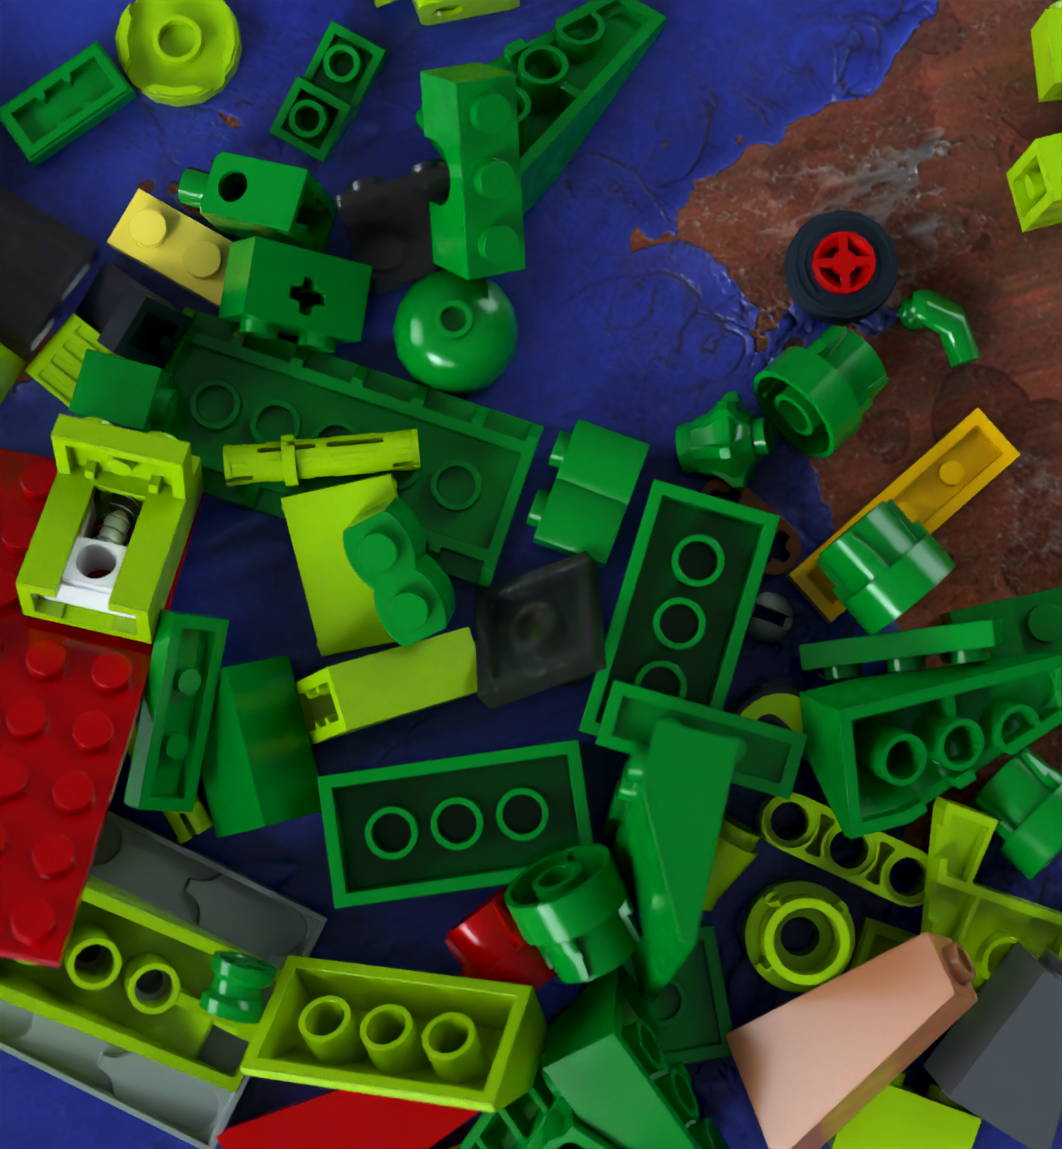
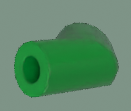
M931 289L916 290L913 293V297L901 300L897 310L902 325L908 330H918L926 326L938 333L951 368H956L981 358L966 313L960 305Z

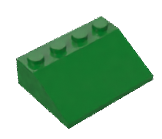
M658 719L647 741L635 739L630 759L626 760L621 780L618 779L613 799L610 798L601 836L612 838L609 851L628 889V896L634 907L631 915L642 940L637 942L631 958L641 999L650 1002L656 1001L695 946L739 745L738 740Z

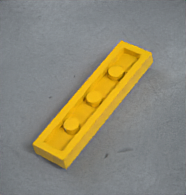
M976 408L786 577L828 624L833 622L846 610V607L832 591L836 586L815 562L820 558L818 554L883 500L887 502L892 499L912 523L918 519L926 530L932 534L1021 454L979 408Z

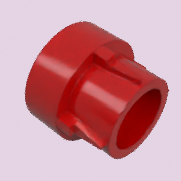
M508 884L454 925L445 934L447 939L444 942L462 967L458 971L462 977L533 986L536 992L556 976L554 969L549 970L535 945L530 946L523 939L504 900L505 892L510 885Z

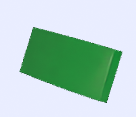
M331 20L304 76L296 77L269 132L319 161L326 163L368 96L391 52Z

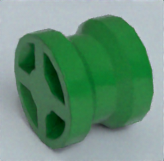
M215 951L210 964L214 972V978L211 986L202 991L199 1006L205 1011L224 1019L258 1024L266 1008L262 1000L265 988L273 985L278 969L274 965L250 955L233 951Z

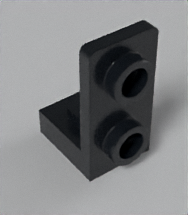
M105 262L76 310L77 316L101 332L97 342L109 351L125 359L162 368L163 370L194 320L111 262Z

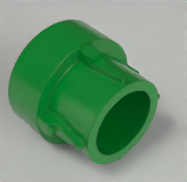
M831 326L807 348L792 346L785 349L755 376L753 390L764 416L769 418L773 428L787 442L809 456L827 458L860 429L863 421L862 415L873 406L872 400L885 389L889 378L880 358L863 338L847 329L846 326Z
M892 499L887 502L881 501L821 551L818 554L820 558L815 561L836 586L832 589L833 593L870 636L883 629L908 610L943 580L956 566V563L917 519L912 523Z
M1026 746L990 779L971 801L970 806L998 820L995 831L1006 841L999 849V852L1029 881H1032L1062 852V774L1055 768L1053 769L1032 748Z
M583 844L553 853L519 874L505 892L504 900L523 939L530 946L535 945L549 970L554 969L558 979L564 983L587 982L611 972L632 955L637 942L642 940L631 915L634 907L628 896V889L609 849L604 845Z

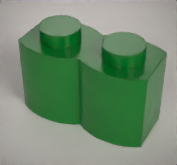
M579 418L573 433L561 429L548 462L549 466L559 469L551 492L538 489L526 524L537 528L533 543L604 569L650 445Z
M394 497L356 516L343 531L345 553L358 577L374 589L376 612L387 633L398 644L408 647L445 629L455 611L454 590L443 568L426 554L424 532L414 512L401 499Z

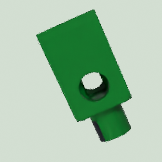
M219 152L215 156L211 171L187 167L182 174L178 188V198L181 204L200 208V214L223 235L239 241L258 236L323 254L325 253L339 209V205L308 169L228 152Z

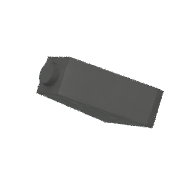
M1017 942L978 992L977 997L979 1000L955 1022L923 1066L944 1093L953 1101L1030 1149H1050L1062 1112V957L1046 948L1041 956H1038Z

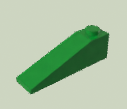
M591 0L557 18L555 28L527 43L520 38L504 46V55L487 64L516 73L523 216L555 182L666 26V16L638 0ZM421 107L416 112V122L424 132L423 109ZM429 139L448 165L440 145L436 141Z
M622 964L611 972L591 980L549 1026L546 1035L544 1060L541 1062L542 1075L548 1088L556 1097L561 1098L564 1096L582 1121L621 1149H730L713 1118L709 1116L702 1120L699 1119L697 1100L690 1086L692 1078L682 1061L670 1067L654 1034L660 1031L663 1026L649 1002L641 999L639 988Z

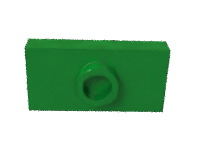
M97 40L0 107V120L25 156L36 168L134 100L137 95Z

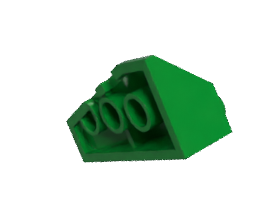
M1062 650L862 677L799 692L803 734L808 735L805 744L806 757L843 834L853 839L911 823L928 811L925 804L951 787L961 790L977 779L974 772L1003 753L1016 754L1062 723Z

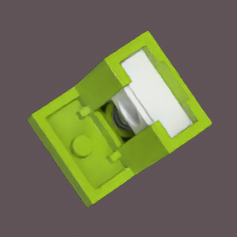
M59 414L51 434L58 472L15 582L23 615L152 644L157 629L160 609L165 607L204 491L201 457L191 455L190 443L179 441L172 435L164 432L151 431L144 433L114 426L110 422L97 417H84L81 419ZM102 519L103 524L98 526L99 520ZM97 529L99 531V535L94 537L95 531ZM129 536H131V539H130V542H129V545H128V539H127V538H128ZM96 570L111 572L103 578L93 579L86 577L89 573Z

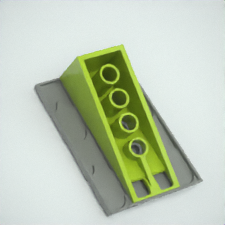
M109 807L61 967L56 968L0 956V1049L199 1149H215L218 1144L216 1137L224 1132L251 1077L244 1075L240 1066L258 1024L224 1019L205 1011L199 1006L202 991L211 986L214 978V972L210 967L215 951L221 950L233 951L259 958L274 965L278 969L273 985L265 988L262 998L266 1006L288 955L309 957L328 918L323 913L304 905L302 902L252 879L193 848L179 844L178 841L138 823Z

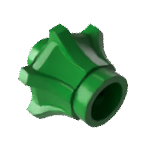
M737 391L726 392L723 398L708 413L696 417L692 422L678 424L676 428V451L684 473L699 472L701 475L718 477L727 482L736 491L746 489L748 479H755L756 465L763 456L771 455L774 452V435L769 418L767 416L757 418L755 414L747 410Z

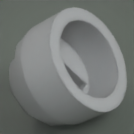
M774 592L757 594L746 634L751 639L760 643H772L785 637L792 627L794 618L789 602L783 596ZM758 606L785 616L782 627L768 620L753 617L755 607Z

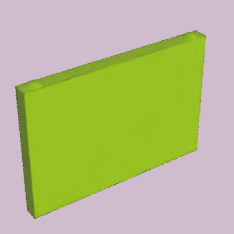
M392 472L281 497V509L285 513L317 638L316 645L320 650L321 657L395 642L383 627L376 612L374 589L365 584L355 573L347 559L343 544V531L356 516L394 497L399 498L397 481L394 479Z

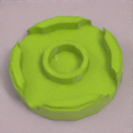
M136 0L133 5L130 2L121 14L115 36L118 61L134 87L154 102L175 107L201 104L222 92L237 72L242 53L238 22L223 0Z

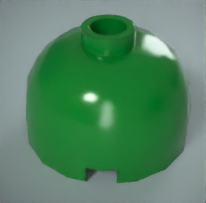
M443 269L430 272L411 285L397 307L393 337L399 361L415 382L446 394L460 395L467 393V395L482 392L502 378L515 356L518 325L514 307L498 284L487 277L466 280Z

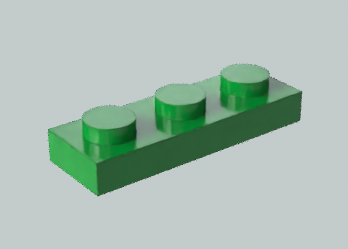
M160 609L124 804L137 810L193 812L229 620L212 615Z
M1005 617L878 633L872 636L863 635L811 642L799 645L802 671L823 668L824 679L831 680L863 675L862 663L885 660L887 672L926 667L925 655L950 652L951 664L991 659L989 647L1008 643Z
M613 680L596 738V745L631 754L635 739L647 741L657 719L738 740L739 745L730 783L790 800L808 735Z

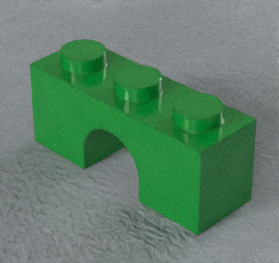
M480 62L420 71L424 137L432 139L440 145L445 154L450 173L449 197L429 201L433 263L466 280L526 269L516 73Z

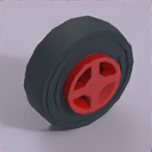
M836 210L817 215L799 228L786 250L783 273L790 296L803 312L820 322L845 325L866 319L884 305L896 285L898 258L893 240L878 222L860 212ZM832 269L839 276V282L837 277L833 276L831 272H826V270Z

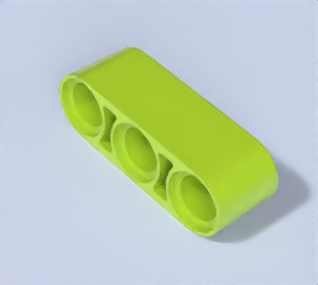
M793 792L790 800L769 794L757 806L754 818L756 830L761 835V838L771 846L898 905L913 907L923 904L928 855L922 850L879 831L858 837L861 847L858 857L849 865L840 866L831 857L830 845L835 835L840 833L842 829L830 807ZM792 802L802 813V826L798 833L791 838L782 839L774 833L771 827L772 813L782 803ZM909 857L918 868V879L912 889L907 892L897 893L890 884V870L895 862Z

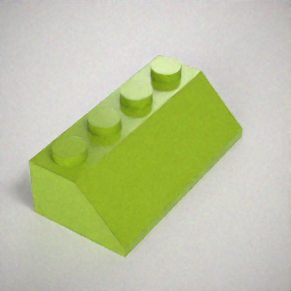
M288 955L240 1069L244 1075L496 1113L532 1089L545 1049L547 1029L549 1027L533 986Z

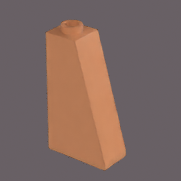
M926 931L725 1034L769 1149H820L979 1000L970 980L976 977L973 963L959 942H952L951 938Z

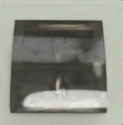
M1 186L0 343L27 360L63 315V301L98 259L99 245Z

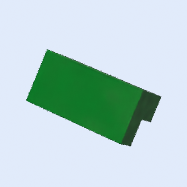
M289 655L227 666L220 669L200 771L216 838L322 812L317 781L318 772Z

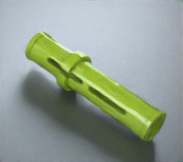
M417 428L395 432L341 435L316 439H296L295 434L281 435V441L247 445H223V463L227 487L269 481H285L286 486H297L300 483L299 480L313 479L315 477L370 474L395 470H421Z

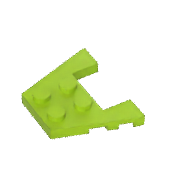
M938 796L933 804L920 934L926 931L951 938L952 942L957 941L963 946L975 969L976 977L970 980L976 995L1017 942L1038 956H1041L1046 948L1062 957V912L973 881L998 820L987 813Z

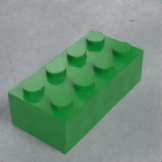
M653 480L579 731L594 736L598 735L613 680L723 711L780 516L660 480Z
M578 739L317 777L335 909L510 884L528 867L553 853L577 845L593 844Z

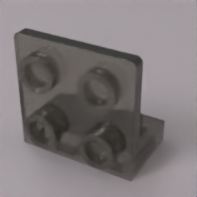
M437 158L420 162L408 170V176L384 182V178L381 176L359 179L346 187L347 193L335 197L354 261L372 266L367 298L411 286L430 272L444 269L433 263L429 201L449 197L450 173L445 159Z

